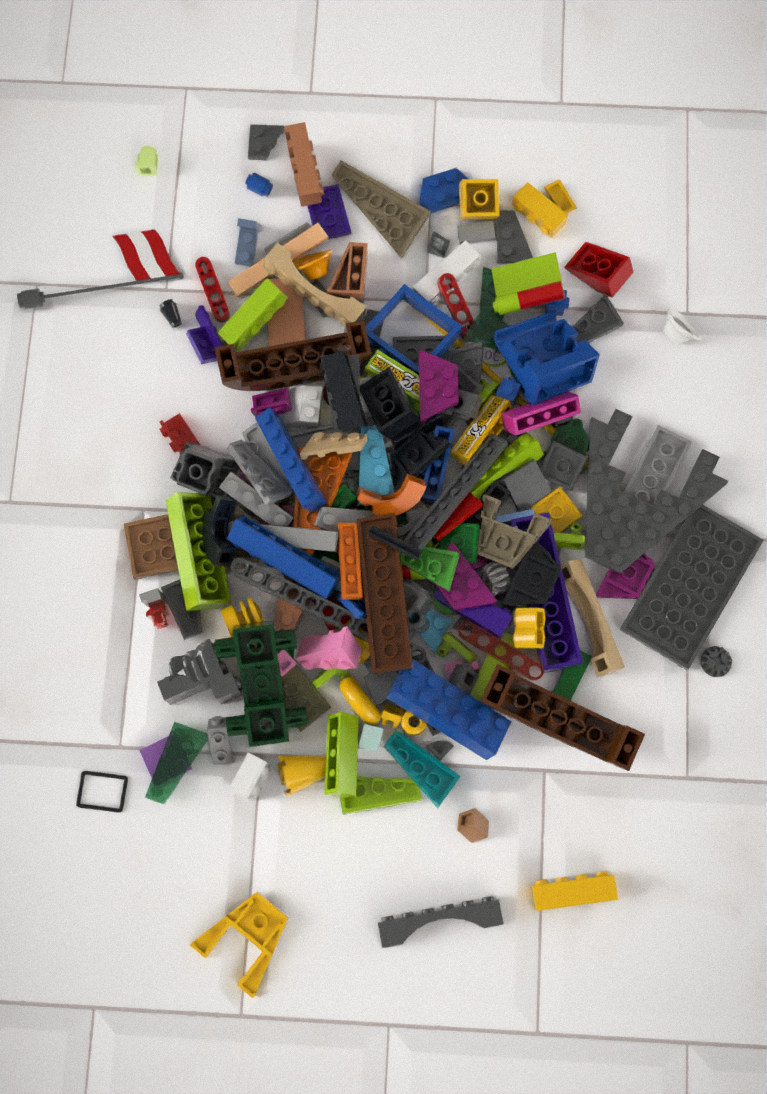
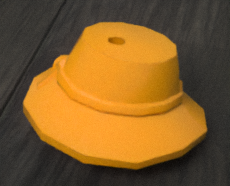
M329 249L309 254L296 260L293 264L309 280L317 279L329 272L328 263L330 262L329 258L332 251Z

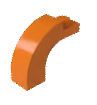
M407 474L402 486L396 492L389 495H380L359 487L357 500L365 506L372 505V514L395 513L399 515L410 510L418 503L426 489V483L422 479Z

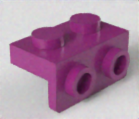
M287 387L252 396L253 408L250 410L255 417L268 408L273 409L279 415L292 410L290 391Z

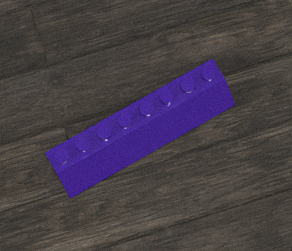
M549 512L538 514L550 519ZM533 515L511 519L509 526L518 527L519 530L527 532ZM551 524L540 536L538 542L550 553L551 558L561 566ZM561 570L546 605H527V608H542L545 611L544 648H536L542 674L583 664Z

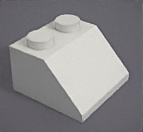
M303 385L289 389L292 410L283 414L285 426L305 429L319 427L323 405V388Z

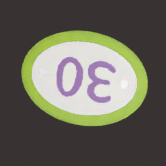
M495 344L484 345L483 362L487 366L498 367L507 362Z

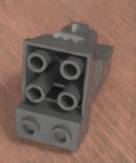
M210 639L195 646V650L188 651L185 655L172 657L168 664L170 676L157 681L164 701L170 705L212 688L214 696L220 704L243 696L241 679L238 675L234 676L232 672H229L223 660L217 659L215 643Z

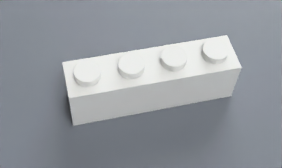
M465 240L414 285L413 290L436 306L442 297L437 285L438 278L444 273H450L454 276L457 283L463 282L471 270L475 271L479 267L481 254ZM444 278L443 285H448L450 280ZM449 288V290L446 291V293L448 294V293L451 292L454 288H452V289Z

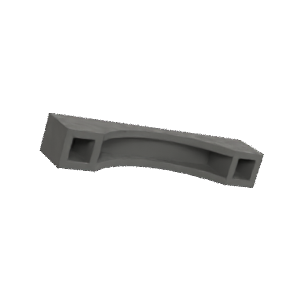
M494 896L481 898L482 902L474 903V900L462 901V906L454 907L452 903L442 905V910L434 911L433 907L422 909V914L414 915L413 911L402 913L401 918L394 919L393 915L381 917L382 921L378 922L382 948L402 945L417 929L440 919L466 920L482 928L504 925L499 899H494Z

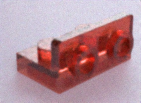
M180 413L166 422H163V420L159 421L161 425L159 430L164 438L169 437L171 440L169 445L174 453L178 452L181 454L186 441L196 442L200 445Z

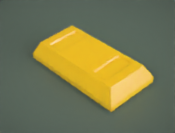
M560 179L544 186L552 202L566 214L577 209Z

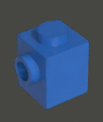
M564 290L565 299L545 305V313L556 310V316H563L565 308L568 309L570 298L567 297V290Z
M512 377L508 379L503 378L496 396L509 400L512 405H516L522 387L518 384L519 381Z

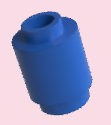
M255 172L252 175L249 174L245 181L248 190L262 197H268L273 188V184L270 183L269 179Z

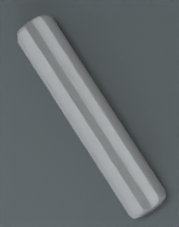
M306 222L264 248L265 254L267 255L277 243L281 246L285 245L311 228V225Z

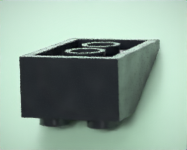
M390 367L360 386V393L378 431L388 439H391L420 420L414 404Z

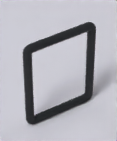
M83 771L81 773L76 806L101 811L122 812L128 783L127 776ZM85 775L123 779L124 783L119 809L80 804Z

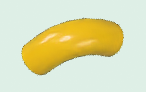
M354 677L344 678L339 684V689L346 701L365 724L371 726L377 724L381 719L382 712L371 701Z

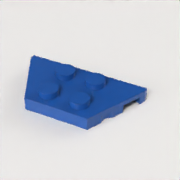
M457 168L423 178L419 205L431 213L459 205V184L462 179L469 178Z

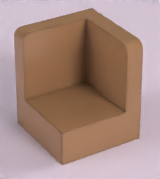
M476 808L459 814L457 831L468 841L473 843L488 838L489 820Z

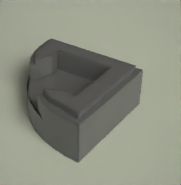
M435 741L426 746L440 761L454 747L451 743L445 741Z

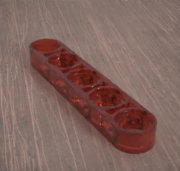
M464 621L459 625L458 635L461 639L531 681H538L542 678L544 668L540 663L470 621ZM465 625L472 628V633L468 636L463 635L461 632V628ZM480 636H487L489 644L481 646L478 643ZM497 646H503L506 649L504 656L496 655L495 648ZM515 656L521 657L523 659L522 666H514L512 658ZM536 666L539 668L540 675L538 677L530 675L529 669Z

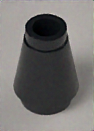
M173 299L166 300L159 305L161 308L160 312L172 328L182 324L177 304Z

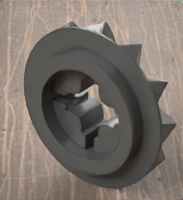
M709 647L701 655V667L709 676L722 677L732 668L733 660L731 659L730 652H727L723 647ZM717 656H719V661L722 662V665L718 664L714 668V661H712V659L710 658L715 659Z

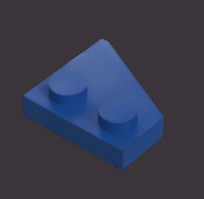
M340 593L337 599L343 604L342 607L349 610L356 619L366 618L365 598L362 597L361 600H342Z

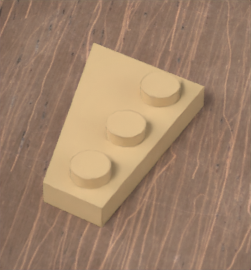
M340 432L314 433L300 452L301 460H306L309 455L318 454V457H325L326 454L335 451L337 454L361 451L368 441L367 435L356 432L351 434H341Z

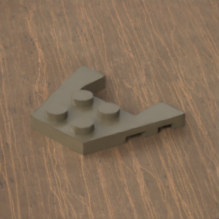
M484 494L477 554L513 569L551 525L552 520L534 513L527 532L494 520L502 501Z

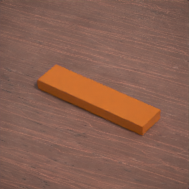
M338 523L342 600H361L362 584L357 523Z

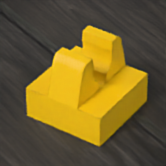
M386 703L381 715L382 725L385 726L387 720H390L394 723L393 729H396L401 722L405 709Z

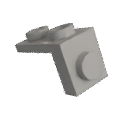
M215 716L212 719H208L207 733L213 765L232 763L233 758L227 734L226 717Z

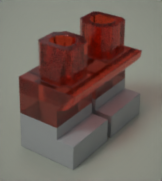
M158 588L139 594L141 602L150 608L146 612V617L153 622V626L157 627V629L169 626L166 616H169L170 613L163 593Z

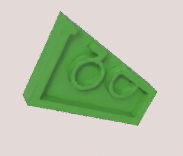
M425 546L422 549V555L419 560L401 553L402 565L445 590L450 591L460 555L458 552Z

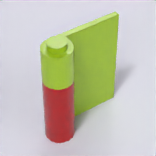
M556 252L491 269L496 292V301L493 302V308L495 313L498 312L499 315L565 299Z

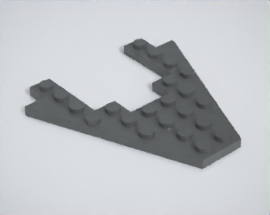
M615 409L608 424L593 417L589 421L585 558L621 574L725 487L728 480L713 474V470L720 457L702 449L679 497L661 489L654 505H651L619 490L626 472L609 464L633 416Z

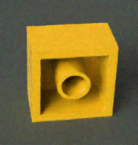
M462 179L459 184L460 221L496 220L499 217L498 179Z

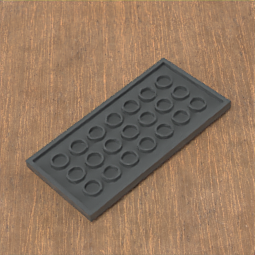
M702 505L682 523L619 630L688 671L764 540Z

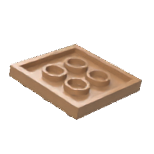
M168 514L124 523L134 580L179 570Z

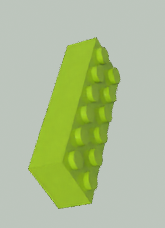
M177 492L166 499V506L186 611L220 609L231 603L225 568L214 566L205 553L202 539L205 512L213 507L211 496H205L200 493Z

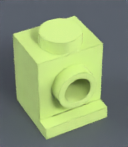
M152 146L141 147V153H138L137 162L135 163L139 175L156 176L159 160L156 148Z

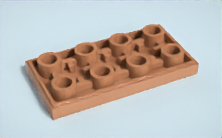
M270 279L288 299L267 322L269 346L306 340L303 296L298 295L291 286L283 284L280 279Z

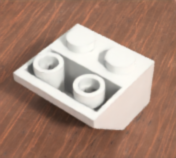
M247 753L229 789L251 801L253 798L257 799L262 790L260 785L263 779L267 780L272 771L270 769L271 765Z

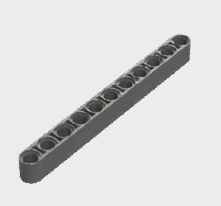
M236 558L231 563V570L236 578L341 630L343 627H348L353 636L369 643L368 633L361 634L358 631L361 625L367 626V619H356L349 610L246 559ZM239 564L246 566L245 570L241 573L235 571L236 566ZM261 573L263 579L261 581H254L252 579L253 575ZM273 582H279L281 587L278 590H272L270 585ZM289 591H297L299 593L298 597L295 599L289 598L287 596ZM308 599L316 601V605L313 608L305 605ZM325 608H332L334 614L327 617L323 614V610ZM347 616L351 618L352 622L349 625H343L340 621L341 618ZM410 641L411 652L418 651L422 654V660L416 662L423 664L427 656L425 649Z

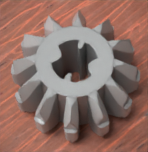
M491 562L481 569L483 583L494 596L508 591L511 580L509 579L506 567L500 563Z

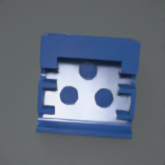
M556 310L495 331V344L525 390L524 397L532 405L592 383L600 354L586 340L577 342L578 332L565 319L556 321Z

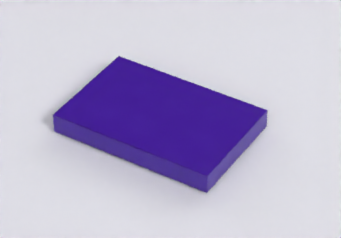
M339 184L323 187L322 203L307 206L312 226L319 223L329 239L352 234Z

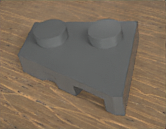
M250 124L248 160H267L270 151L276 146L279 136L285 131L284 125Z

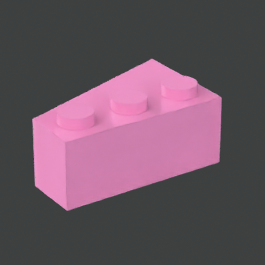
M343 627L342 631L336 633L334 630L328 632V635L316 634L302 638L296 659L303 668L308 670L313 668L325 670L356 669L362 648L348 627Z

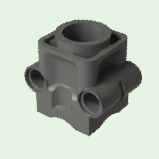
M404 577L411 641L416 632L424 633L429 629L430 622L425 616L434 602L429 598L431 594Z

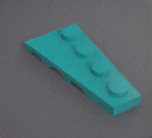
M397 729L384 745V748L438 809L461 776Z

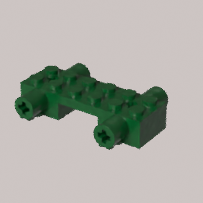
M274 620L234 625L232 629L233 637L215 639L217 659L237 658L245 704V715L226 717L228 737L247 734L249 747L289 742V728L308 726L305 706L286 709L278 651L297 648L295 629L275 631ZM257 641L261 644H259L258 648H255V645H251V643ZM268 719L270 721V724L266 725V722L262 721Z

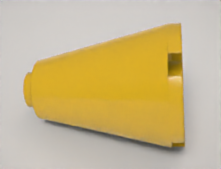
M281 755L277 757L281 761V763H277L281 785H286L287 790H284L285 796L292 795L325 778L326 756Z

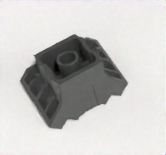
M186 441L170 478L177 482V485L205 496L211 495L216 497L218 495L227 497L228 494L219 487L231 471L237 474L239 466L234 458L228 454L217 452L207 446L198 445L196 442Z

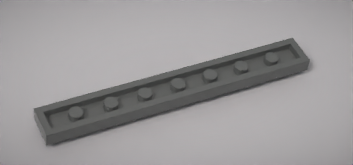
M491 434L403 541L422 551L508 446L507 440Z

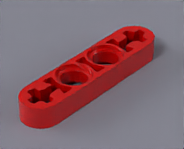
M200 257L196 260L195 267L213 316L220 323L226 322L230 318V312L209 258ZM205 263L208 273H204L201 264ZM213 278L215 281L212 285L208 286L205 284L206 279ZM213 294L221 296L218 301H212L210 298ZM218 306H221L224 316H220Z
M444 273L438 278V288L452 319L461 325L468 321L470 323L467 325V328L466 326L462 328L461 338L466 342L473 341L478 336V328L456 279L452 274ZM444 278L450 280L448 285H443ZM449 288H450V289L454 288V290H452V291L449 292L448 294L446 293V291H448ZM451 294L457 295L459 299L457 304L450 302ZM459 311H463L466 314L465 321H460L457 318ZM468 330H469V331H471V330L473 331V334H471V336H470V335L466 336L465 333H466Z

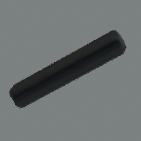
M372 526L368 531V535L371 538L415 560H419L422 555L421 549L375 526Z

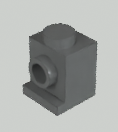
M456 664L448 682L470 695L479 675L473 671V667L469 664Z

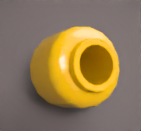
M408 711L404 713L401 726L406 734L418 736L426 729V722Z

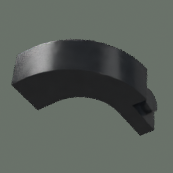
M217 495L212 509H207L205 512L202 528L203 546L208 559L214 566L231 567L237 552L227 539L229 519L237 502L233 497Z

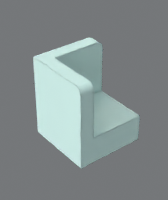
M364 724L358 748L377 752L384 729Z

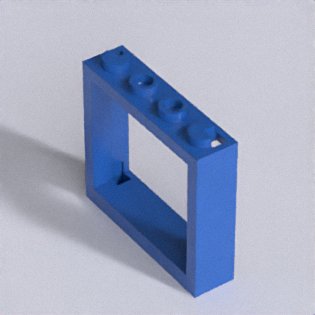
M404 284L365 328L370 347L383 352L419 375V366L373 332L398 304L404 300L448 332L447 336L431 353L441 358L462 334V325Z

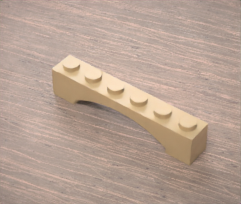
M279 243L264 258L263 267L269 274H274L283 284L291 286L298 295L309 299L312 305L320 307L327 316L338 320L339 324L344 328L345 323L360 321L365 315L366 306L352 296L350 299L336 297L321 291L308 282L293 264L292 253Z
M573 560L562 564L561 568L566 590L576 603L588 630L592 648V658L590 661L597 678L625 668L582 560Z

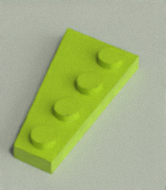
M357 776L356 796L340 798L343 815L422 801L420 788L412 779Z

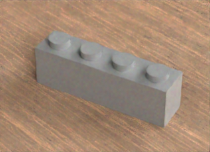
M233 471L228 474L219 487L270 525L288 526L294 518L292 514L275 502L266 506L254 487Z

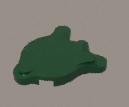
M578 418L557 429L551 439V445L555 441L583 455H586L589 448L588 435L583 428V422ZM550 447L543 452L544 456L540 458L543 462L548 454ZM584 466V468H583L581 474L585 473V471H586V467H585V466Z

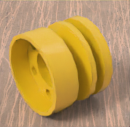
M252 597L247 598L250 606L248 608L245 607L243 601H240L241 611L237 612L233 605L221 609L222 617L231 637H233L232 629L234 625L265 621L259 606L253 601Z

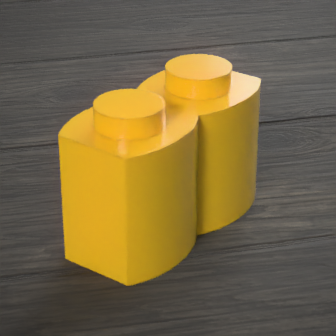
M516 608L513 615L516 627L513 634L515 648H544V609Z

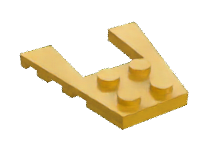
M257 891L193 941L190 946L206 958L230 926H233L262 951L237 984L251 998H254L289 917Z

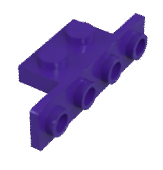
M200 305L195 313L200 327L188 330L186 335L202 365L217 361L214 347L224 346L225 344L221 341L208 311L205 310L203 305Z

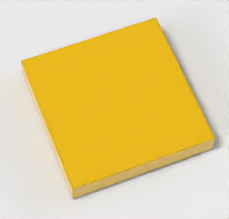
M558 487L530 507L536 514L549 512L553 532L562 533L583 517L582 513L561 487Z

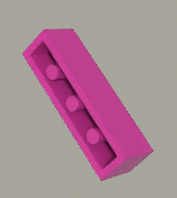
M566 392L535 405L529 403L502 412L504 430L516 436L580 414L579 395Z

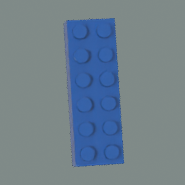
M412 659L413 669L401 670L386 698L483 759L488 760L495 756L512 721Z

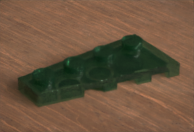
M177 722L173 723L145 798L165 805L185 773H187L196 757L199 756L203 747L209 741L208 733Z

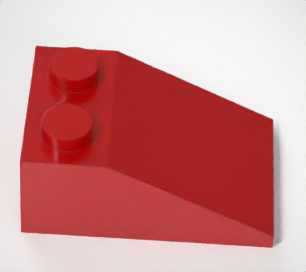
M585 242L564 266L567 271L601 294L606 293L611 298L614 297L634 273L630 257L589 242Z

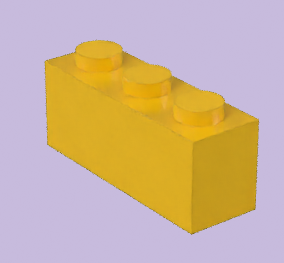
M529 182L513 196V208L518 213L526 216L530 223L538 226L543 234L553 238L566 225L568 214Z

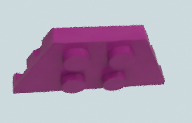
M419 350L420 420L425 422L431 416L438 415L444 412L445 409L459 404L458 367L454 363Z
M453 542L450 543L447 550L458 552L460 555L450 591L437 584L435 585L454 611L497 604L496 598Z
M643 554L621 574L608 569L596 592V597L638 599L655 563L650 557Z

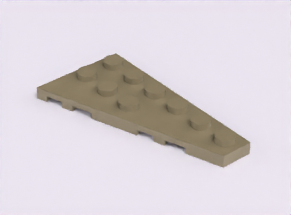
M340 160L331 174L333 179L402 259L431 212Z

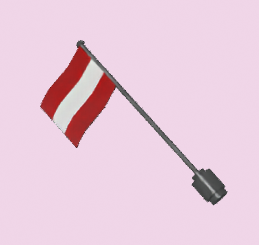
M155 229L114 235L112 237L119 245L127 267L136 281L47 295L44 294V291L41 292L39 288L24 290L21 293H17V301L19 307L24 309L43 307L46 298L176 278L183 279L184 274L181 272L179 274L170 260L162 238Z

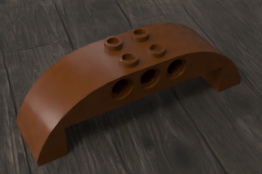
M364 320L345 323L344 333L235 352L233 344L214 347L222 384L228 388L240 391L274 390L325 380L320 367V363H322L321 356H327L340 351L347 352V355H359V366L372 357Z
M499 664L496 665L480 702L590 756L623 770H630L645 733L628 725H621L515 675L516 672Z

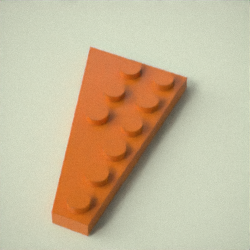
M299 447V451L301 452L304 447ZM335 451L326 454L325 457H318V454L309 455L308 459L304 460L327 501V504L323 507H332L353 452L337 454ZM295 494L293 527L320 529L314 526L319 509L314 513H310L302 507ZM300 548L301 550L305 551L311 556H313V553L315 551V549Z

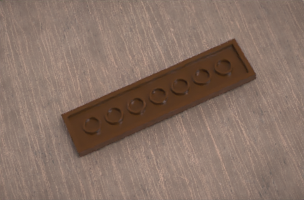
M389 513L357 519L372 673L380 674L413 669L401 553L368 535L370 528L375 526L399 538L396 514Z

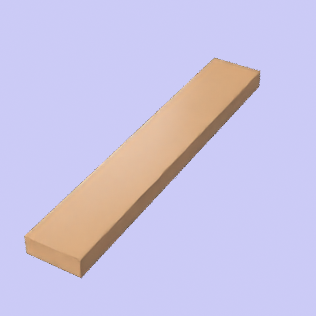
M317 223L283 245V247L292 253V262H294L329 238L320 224ZM264 258L228 281L229 286L238 298L264 282L266 278L273 276L263 267Z

